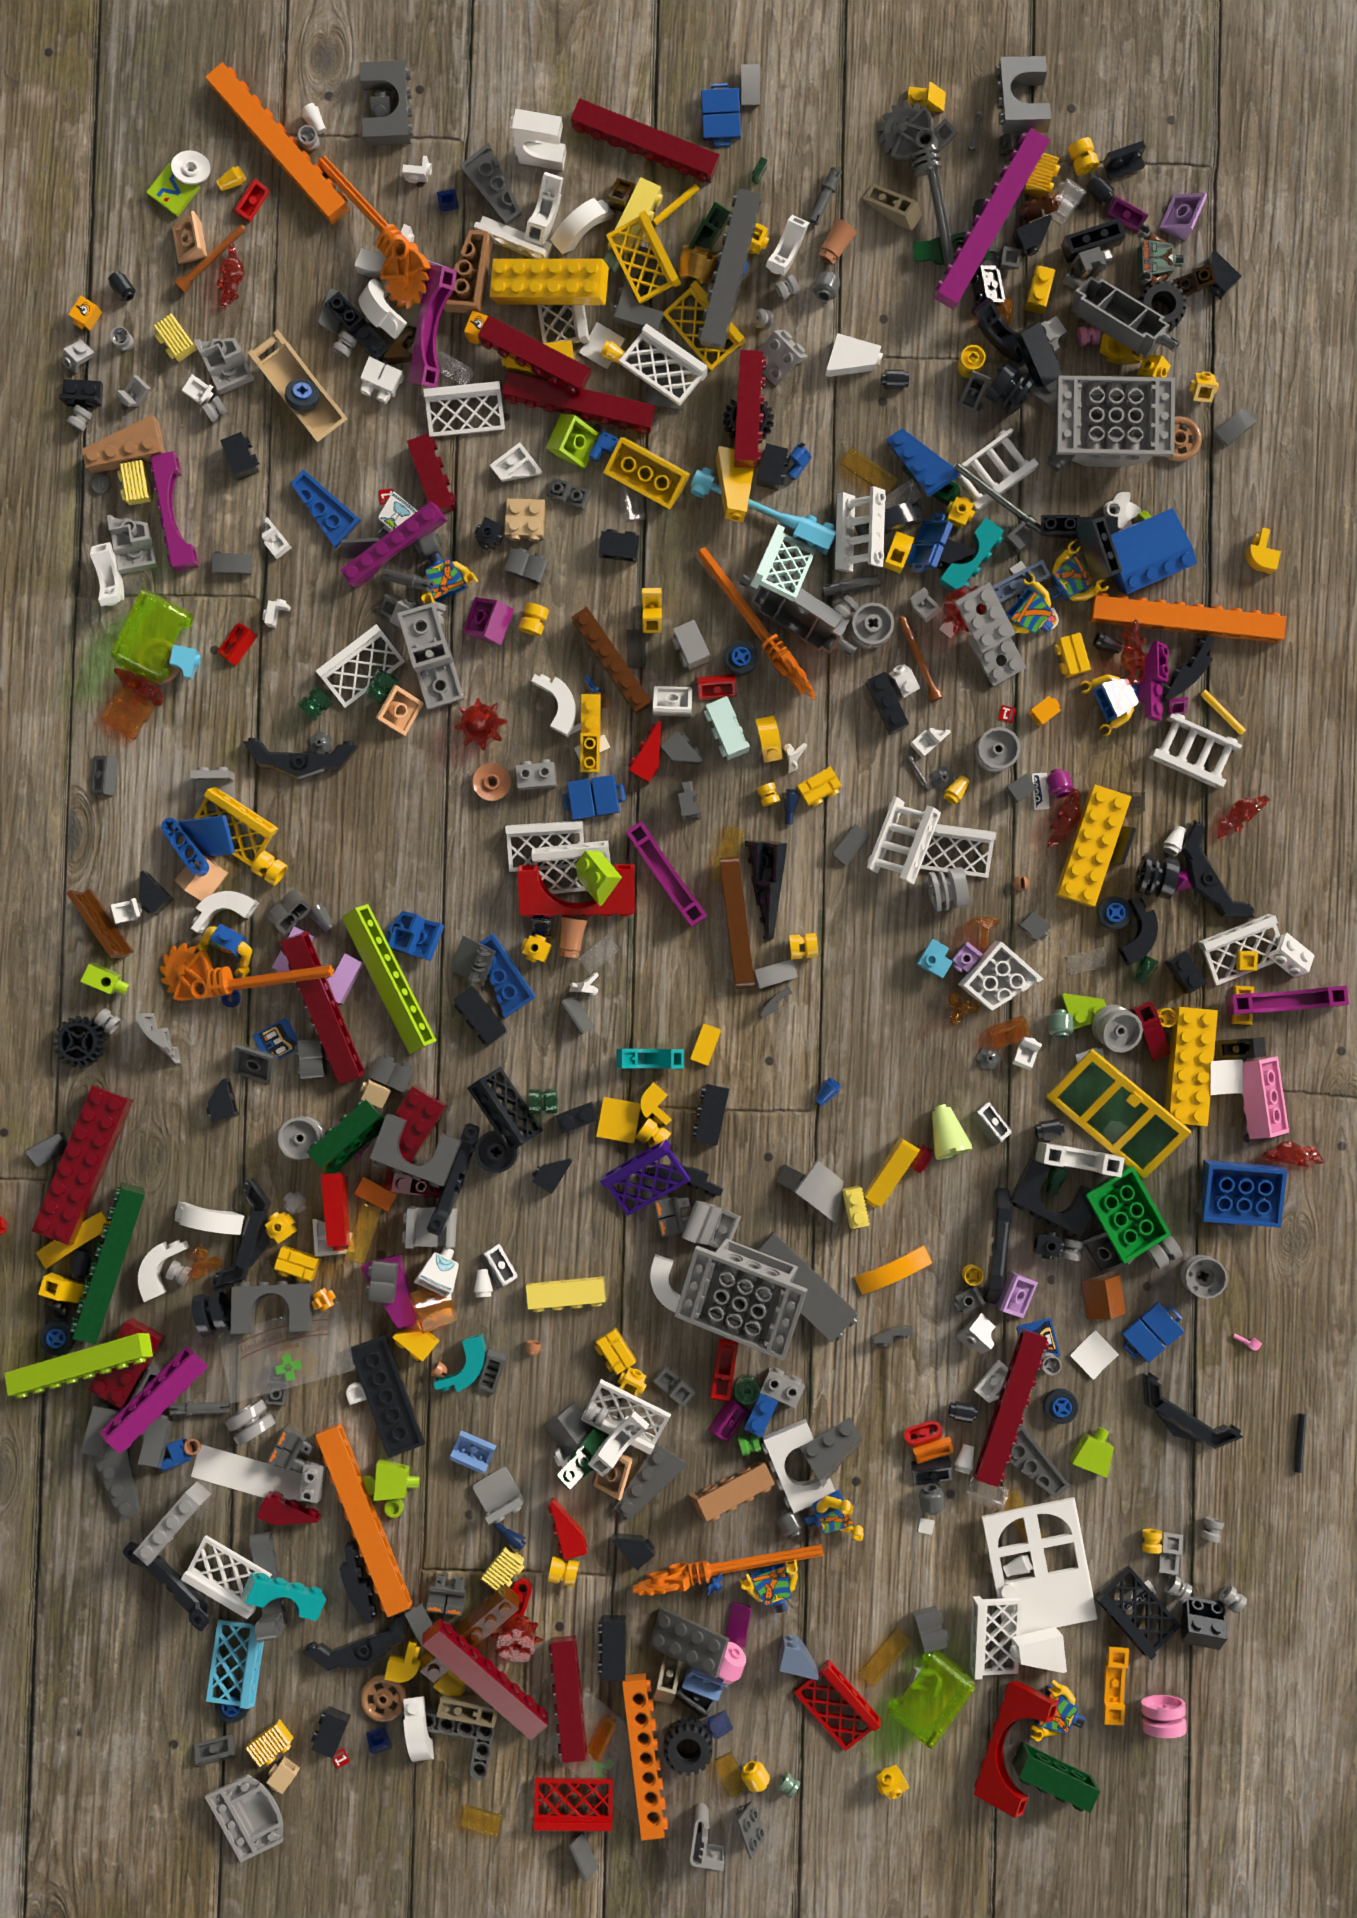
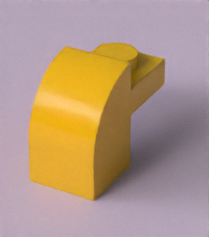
M1106 333L1102 335L1099 353L1106 356V361L1119 365H1131L1142 362L1143 354L1136 356L1137 353Z
M1262 528L1254 534L1252 544L1245 549V557L1248 564L1254 570L1272 574L1277 570L1281 551L1266 548L1270 529Z
M642 588L643 633H662L661 588Z
M774 715L755 719L764 763L783 759L780 735Z
M654 1082L641 1098V1110L646 1118L653 1113V1119L660 1125L664 1123L667 1126L672 1119L658 1106L668 1094Z
M410 1639L405 1657L391 1654L384 1680L401 1683L409 1681L416 1675L420 1667V1660H417L420 1652V1647H417V1639Z

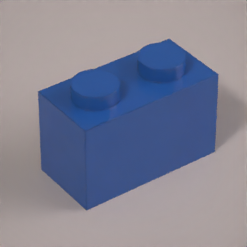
M759 1390L744 1422V1429L762 1437L778 1400L760 1393Z

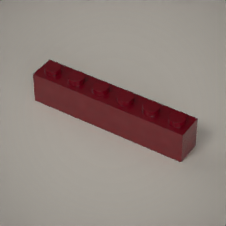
M488 315L478 334L480 344L488 350L492 348L498 351L497 353L506 359L508 357L513 359L521 367L527 366L534 374L548 377L551 383L565 386V389L570 393L575 394L576 392L581 395L591 376V369L490 315Z
M740 350L734 467L757 468V461L761 462L762 450L758 449V443H762L763 431H759V425H763L764 413H760V407H764L765 395H761V388L765 389L766 377L762 376V370H766L767 358H763V351Z
M576 1635L553 1637L551 1644L548 1645L549 1656H552L553 1664H550L551 1676H554L555 1684H552V1694L556 1696L557 1704H554V1714L558 1716L559 1724H556V1735L560 1736L561 1743L558 1744V1755L562 1756V1763L586 1761L588 1752Z

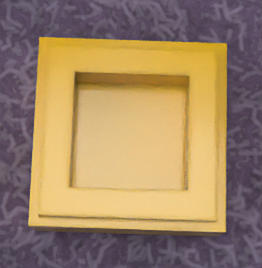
M1237 951L1236 970L1257 971L1258 952Z

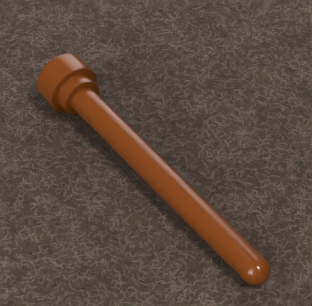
M239 225L186 276L178 277L174 281L175 285L185 294L190 289L191 282L245 232V226Z
M901 616L899 623L927 685L928 700L930 703L938 701L944 695L941 689L935 687L906 618Z

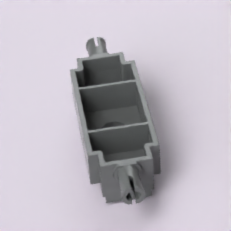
M1071 273L1064 277L1062 284L1075 291L1071 313L1075 312L1078 320L1080 318L1135 351L1137 353L1136 356L1143 354L1146 360L1160 344L1172 352L1180 345V340L1167 333L1170 325L1164 321V316L1102 278L1098 281L1090 276L1086 281H1081Z
M746 573L743 575L739 585L753 593L751 602L758 606L757 611L819 652L823 649L831 654L837 648L850 658L852 657L857 647L843 639L844 636L842 635L850 622V619L845 620L842 618L843 613H838L802 588H800L793 602L761 585L757 589L750 586L753 579ZM779 576L781 582L787 581L784 576ZM774 578L766 579L773 584L776 583ZM790 586L785 587L787 591L794 593Z

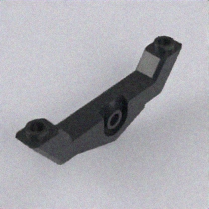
M248 738V741H243L260 768L273 769L297 780L309 778L327 771H341L359 747L354 745L353 741H343V744L337 745L331 754L269 752L265 744L259 742L258 738Z
M1193 820L1184 838L1181 850L1186 858L1192 888L1215 906L1221 917L1254 919L1253 914H1255L1253 907L1245 902L1233 901L1211 867L1212 865L1200 847L1205 837V828L1200 821Z
M468 1123L464 1127L460 1139L462 1142L427 1227V1231L437 1236L442 1234L449 1221L475 1151L480 1132L479 1126Z
M254 1178L246 1181L243 1187L244 1197L251 1205V1209L233 1265L221 1270L220 1273H216L213 1284H216L215 1289L245 1280L250 1267L254 1265L270 1244V1237L266 1232L267 1227L265 1224L269 1222V1215L267 1214L271 1201Z
M998 1187L994 1191L993 1200L994 1219L992 1237L994 1241L992 1242V1256H989L987 1280L983 1291L984 1302L992 1304L998 1302L1004 1288L1012 1215L1010 1191L1006 1188Z
M1150 1372L1147 1375L1143 1373L1144 1404L1155 1411L1173 1436L1205 1442L1214 1449L1243 1438L1240 1434L1241 1430L1232 1424L1230 1427L1224 1424L1213 1429L1162 1396V1385L1157 1382L1159 1378Z
M129 1542L123 1550V1555L132 1564L144 1568L159 1584L165 1583L167 1590L175 1594L173 1598L189 1613V1622L198 1631H203L209 1623V1608L206 1601L189 1584L182 1581V1577L160 1555L147 1566L133 1553L139 1547V1544Z
M405 1611L394 1616L391 1628L334 1649L329 1648L324 1643L317 1644L314 1641L305 1646L306 1649L302 1653L327 1671L337 1667L370 1668L391 1650L393 1646L404 1642L409 1622L404 1614Z

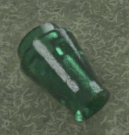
M1147 955L1140 959L1134 980L1145 985L1149 977L1158 968L1157 964L1159 961Z
M1055 1165L1050 1168L1046 1188L1048 1193L1057 1195L1058 1190L1068 1176L1066 1168Z

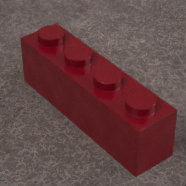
M425 434L408 440L407 444L428 503L431 501L438 505L443 514L455 510L454 503L457 502L454 493H449L447 486L450 485L447 474L443 475L441 468L444 465L441 456H436L435 450H438L435 439H430L429 434Z

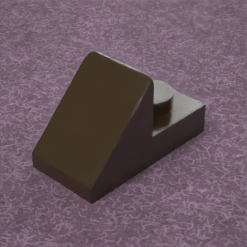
M617 178L606 198L609 208L624 212L634 191L635 183Z
M407 326L383 356L389 365L411 362L412 353L406 350V348L412 346L415 336L413 331Z

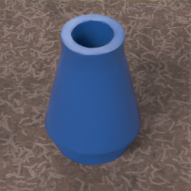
M831 1077L827 1080L825 1079L815 1101L824 1106L840 1092L841 1085Z

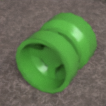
M752 1433L749 1437H738L743 1456L749 1455L750 1452H762L758 1435Z

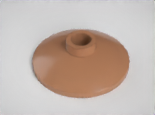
M486 763L476 770L473 776V787L481 798L488 801H496L503 798L509 792L511 777L507 769L502 765ZM492 779L496 780V784L494 786L489 785V782Z

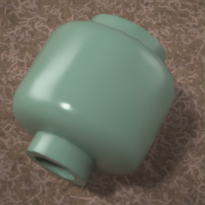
M1055 1010L1053 1014L1048 1016L1049 1034L1053 1035V1038L1056 1039L1068 1038L1073 1033V1016L1066 1013V1010Z

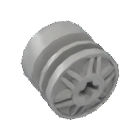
M962 867L948 869V878H945L942 870L938 871L937 877L935 872L928 873V894L935 912L941 911L942 905L944 910H949L950 901H952L955 909L969 906V890Z
M1202 1254L1193 1255L1186 1259L1181 1267V1282L1187 1290L1198 1297L1205 1299L1215 1298L1226 1288L1228 1281L1227 1272L1221 1263L1210 1256ZM1200 1271L1206 1273L1203 1276V1280L1198 1277L1200 1276Z

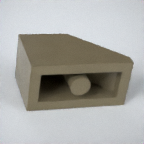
M663 1654L653 1700L672 1705L676 1695L682 1665L681 1661Z

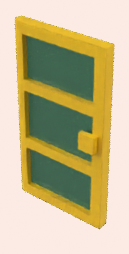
M1093 1049L1046 1096L1047 1100L1113 1155L1125 1158L1124 1164L1128 1167L1134 1166L1137 1174L1143 1180L1191 1134V1130Z

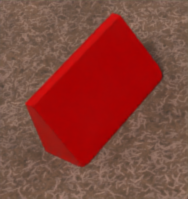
M255 178L252 179L232 209V212L251 222L270 193V190Z
M238 622L217 653L236 666L255 641L257 635Z
M735 674L697 677L699 700L724 698L726 696L737 697Z

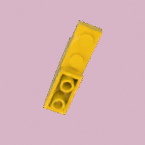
M581 694L580 772H599L601 694Z

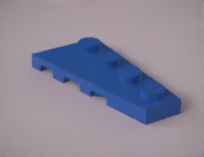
M903 428L886 439L889 446L928 497L961 476L952 465Z
M304 469L291 482L336 549L341 544V540L345 539L361 520Z
M491 934L481 941L480 944L496 951L488 973L505 1019L535 999L536 995L496 935Z

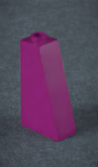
M401 1253L378 1259L377 1261L398 1263L395 1300L393 1303L382 1302L383 1306L397 1328L403 1327L406 1330L415 1327L414 1323H417L419 1318ZM373 1261L360 1266L369 1283L371 1282V1276H368L369 1265H372Z

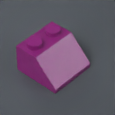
M475 597L462 633L488 643L501 645L512 619L514 609L498 600Z

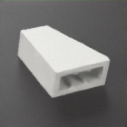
M837 333L825 376L832 377L874 371L876 364L880 365L883 354L879 353L881 346Z
M1056 1627L1012 1637L1011 1654L1021 1665L1061 1673L1067 1672L1063 1635Z

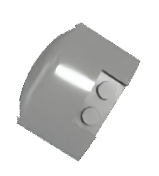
M247 1774L205 1795V1799L240 1863L283 1842L284 1825L280 1809L267 1788L258 1780L252 1778V1776Z

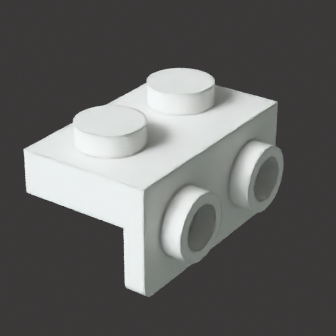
M1285 933L1281 935L1277 949L1269 952L1268 957L1291 976L1297 978L1309 972L1314 954L1291 935Z

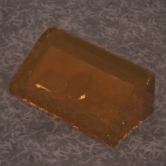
M1018 1016L987 1028L995 1050L1021 1041L1024 1037H1031L1027 1020L1023 1016Z
M602 1715L587 1747L588 1753L597 1763L601 1761L616 1728V1720L606 1715Z

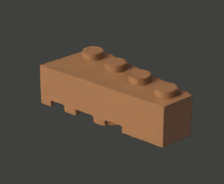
M469 230L460 252L459 261L453 269L457 271L454 291L443 307L446 312L471 314L473 310L482 314L493 240L489 232Z
M153 414L82 449L85 466L92 474L119 469L120 463L142 460L144 463L151 462V455L166 453L160 424Z
M758 1461L737 1471L738 1476H726L721 1479L719 1485H707L703 1487V1492L698 1495L695 1492L689 1494L698 1516L705 1521L713 1522L719 1519L720 1514L725 1511L727 1513L737 1508L738 1504L753 1500L754 1495L758 1493L763 1494L771 1490V1486L775 1483L766 1464Z

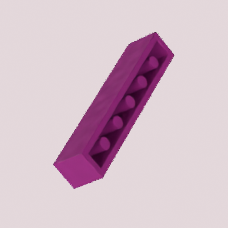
M186 1346L99 1432L105 1442L121 1454L130 1447L139 1435L145 1432L146 1428L154 1420L160 1417L161 1413L168 1406L175 1402L176 1398L183 1391L189 1388L190 1384L197 1377L204 1373L208 1366L193 1350Z

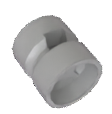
M1171 1235L1159 1244L1146 1250L1150 1259L1159 1270L1169 1265L1170 1260L1176 1261L1183 1257L1179 1245Z

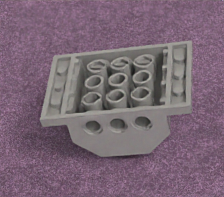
M1057 377L1056 455H1072L1073 462L1086 467H1129L1149 462L1153 456L1172 457L1174 455L1175 378Z
M725 1239L716 1253L696 1246L674 1317L784 1361L808 1289L792 1283L798 1266Z

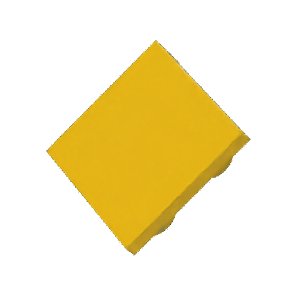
M603 1097L596 1137L634 1143L641 1103Z

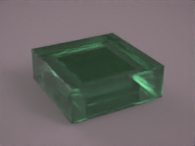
M761 157L752 172V182L757 185L767 169V159Z

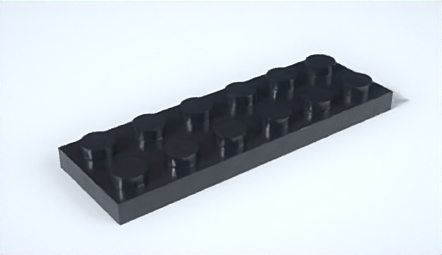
M384 1334L349 1347L388 1458L425 1445L423 1434L387 1335Z

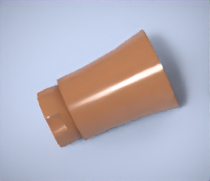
M835 219L818 254L820 259L826 264L834 265L850 241L857 235L856 230L847 222Z
M561 917L560 956L579 958L587 920Z

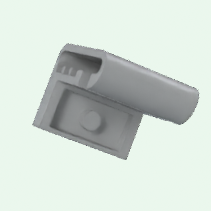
M696 1201L682 1238L719 1249L725 1239L732 1241L741 1216L714 1204Z
M409 1207L403 1215L406 1231H403L402 1243H405V1248H414L415 1246L455 1247L457 1208H453L442 1234L437 1236L427 1231L430 1218L436 1207Z
M698 1803L694 1810L690 1838V1864L694 1867L707 1868L712 1872L723 1871L724 1846L707 1843L709 1809L706 1804ZM699 1822H702V1823H701V1831H700V1833H698V1832H697L698 1823H699Z

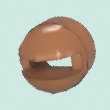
M1018 876L1013 881V887L1017 891H1024L1029 886V880L1025 876ZM1020 878H1023L1024 888H1021Z
M527 1340L526 1352L531 1356H535L539 1353L542 1344L538 1341Z
M438 1361L432 1369L431 1375L440 1379L445 1377L443 1373H447V1367Z
M190 1439L185 1443L184 1450L189 1455H196L201 1450V1443L197 1439ZM192 1442H195V1447H196V1451H195V1452H194V1446H193V1443H192Z

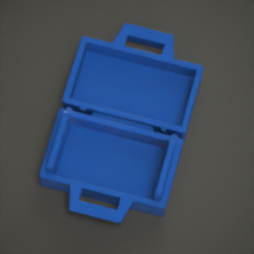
M727 83L712 84L711 89L701 90L703 140H713L715 148L730 147L731 139L741 138L739 88H728ZM726 139H728V142H717V141H716V140H726Z
M933 514L929 521L922 522L915 540L916 543L912 544L906 559V565L911 567V572H924L925 568L937 567L944 549L942 545L946 544L953 526L951 522L944 521V514Z
M614 775L591 778V780L583 779L567 782L568 793L562 795L564 810L572 812L573 820L596 817V814L597 816L620 813L619 803L626 801L624 785H617ZM617 788H620L622 799H618ZM568 796H569V799H570V806H571V807H569V808H568L567 798H566V797H568Z
M1156 1302L1140 1316L1141 1320L1138 1318L1122 1332V1335L1127 1339L1123 1347L1133 1358L1141 1355L1149 1363L1165 1349L1164 1345L1169 1346L1185 1332L1178 1324L1182 1316L1172 1305L1163 1308L1159 1302ZM1171 1310L1177 1318L1174 1320L1167 1311ZM1129 1344L1138 1351L1136 1354L1128 1347Z

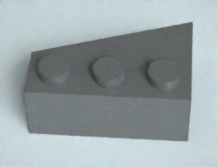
M849 1417L800 1448L822 1487H824L832 1474L839 1469L838 1467L860 1444L862 1438Z

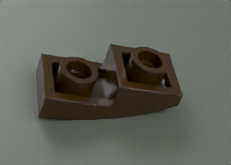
M1210 263L1192 270L1190 274L1173 279V283L1178 285L1176 287L1178 290L1180 288L1183 290L1182 296L1186 295L1187 297L1215 284L1216 278Z

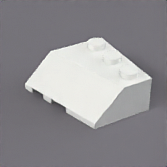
M994 941L958 985L974 999L993 1011L1015 995L1040 982L1043 978L1004 943Z

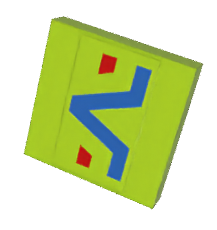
M168 163L146 193L175 216L179 217L201 187L199 184H186L179 181L172 172L171 164Z

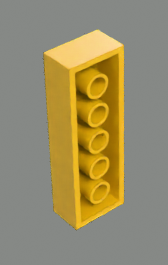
M493 259L490 298L497 305H606L609 267L603 259Z
M1096 784L1090 787L1054 894L1055 896L1088 907L1096 905L1132 796Z
M1173 1007L1177 1014V1021L1171 1028V1054H1169L1164 1109L1182 1124L1208 1126L1211 1096V1061H1214L1218 1010Z

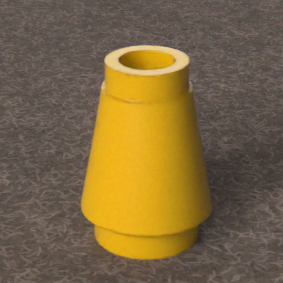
M237 166L235 168L231 167L216 182L221 191L243 185L246 177L241 168Z
M606 340L600 355L603 356V359L619 363L625 351L611 341L610 343Z
M961 775L945 790L944 798L954 805L961 802L970 781Z

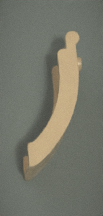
M277 329L273 332L274 335L247 353L285 402V388L289 382L295 379H306L317 386L320 394L319 403L314 409L301 412L292 409L290 406L289 408L312 437L319 442L345 422L347 417ZM278 341L282 344L281 347L262 361L259 359L258 356Z

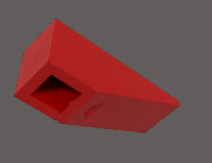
M660 721L656 725L653 724L648 731L649 738L647 741H642L638 748L640 753L637 758L633 756L628 765L631 774L650 784L659 769Z
M554 1497L551 1498L548 1511L550 1517H554L555 1523L552 1525L555 1536L558 1535L560 1541L557 1543L559 1554H563L564 1560L587 1554L588 1547L583 1529Z

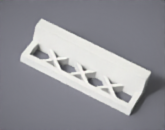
M482 216L480 223L476 221L474 225L476 231L489 232L493 243L532 259H548L553 248V244L546 241L543 245L524 240V232L485 216Z

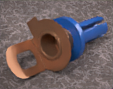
M586 676L584 680L592 691L590 694H601V687L597 688L590 676ZM606 693L601 694V699L605 698V700L607 701L605 705H603L601 702L602 708H607L610 704L609 700L605 696Z

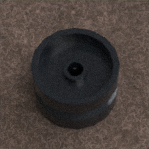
M495 1129L485 1133L478 1140L475 1147V1157L478 1164L484 1170L492 1173H501L511 1168L520 1154L519 1147L510 1153ZM496 1147H499V1150L502 1151L500 1154L495 1153Z
M223 1289L213 1290L209 1293V1296L205 1293L193 1296V1319L197 1331L202 1337L213 1335L216 1330L220 1333L231 1330V1306Z

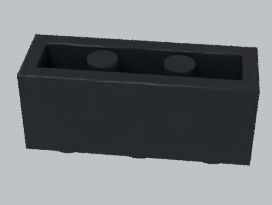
M1120 218L1066 235L1061 248L1068 263L1073 261L1079 253L1096 247H1100V250L1104 251L1120 246L1126 235Z
M1040 322L1031 323L1013 334L1036 387H1045L1057 380L1058 376H1063L1062 366L1056 359L1053 345L1048 341L1046 329Z
M1105 516L1075 527L1093 582L1123 572Z
M883 672L868 679L865 684L888 734L891 735L906 728L909 725L908 720L886 673Z
M470 986L454 999L456 1003L454 1005L455 1009L460 1014L464 1013L468 1018L465 1020L472 1030L475 1028L478 1031L479 1035L477 1037L483 1044L492 1045L508 1032L474 986Z
M706 1084V1087H702L700 1098L703 1099L702 1106H698L696 1117H699L698 1125L694 1124L692 1136H695V1141L718 1146L729 1088Z
M603 1615L602 1622L598 1623V1634H602V1641L598 1642V1654H602V1661H598V1673H602V1680L625 1681L626 1615Z

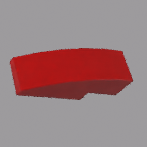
M719 1338L710 1400L730 1402L738 1342Z

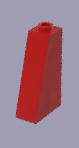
M341 1173L321 1174L327 1247L333 1248V1251H343L345 1247H350L348 1177Z

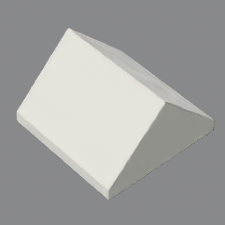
M654 686L653 716L691 717L692 687Z

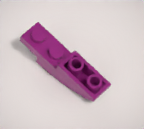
M1154 641L1148 651L1141 670L1138 687V701L1145 703V717L1154 722L1162 720L1163 706L1161 704V695L1163 689L1161 684L1168 682L1169 674L1167 658L1169 650L1167 645L1159 641Z

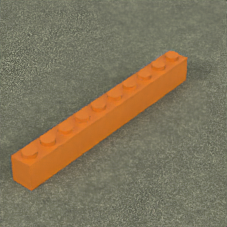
M222 62L205 76L210 87L332 225L349 211L346 204L348 200L343 193H337L333 182L329 178L325 179L322 176L323 172L320 167L310 162L311 158L306 151H300L296 140L292 136L288 137L285 134L287 131L283 125L273 120L274 116L267 108L265 110L262 108L259 98L255 94L252 96L248 92L250 89L246 83L236 78L237 74L230 66L227 68Z
M1099 593L1091 601L1089 622L1279 643L1285 637L1287 616H1280V613L1276 612L1261 614V611L1258 610L1242 612L1240 608L1224 610L1221 606L1206 608L1203 604L1188 606L1184 602L1170 604L1166 603L1165 600H1155V602H1152L1142 597L1134 600L1128 599V596L1119 595L1116 598L1109 597V594Z
M340 1422L323 1429L315 1435V1443L317 1448L322 1451V1460L325 1467H328L330 1471L329 1478L332 1485H335L337 1489L339 1503H342L345 1509V1519L351 1524V1534L357 1540L359 1554L362 1558L364 1557L366 1562V1572L372 1577L374 1582L373 1590L379 1595L381 1610L386 1613L387 1618L408 1610L413 1602L372 1499L363 1482V1476L343 1426Z

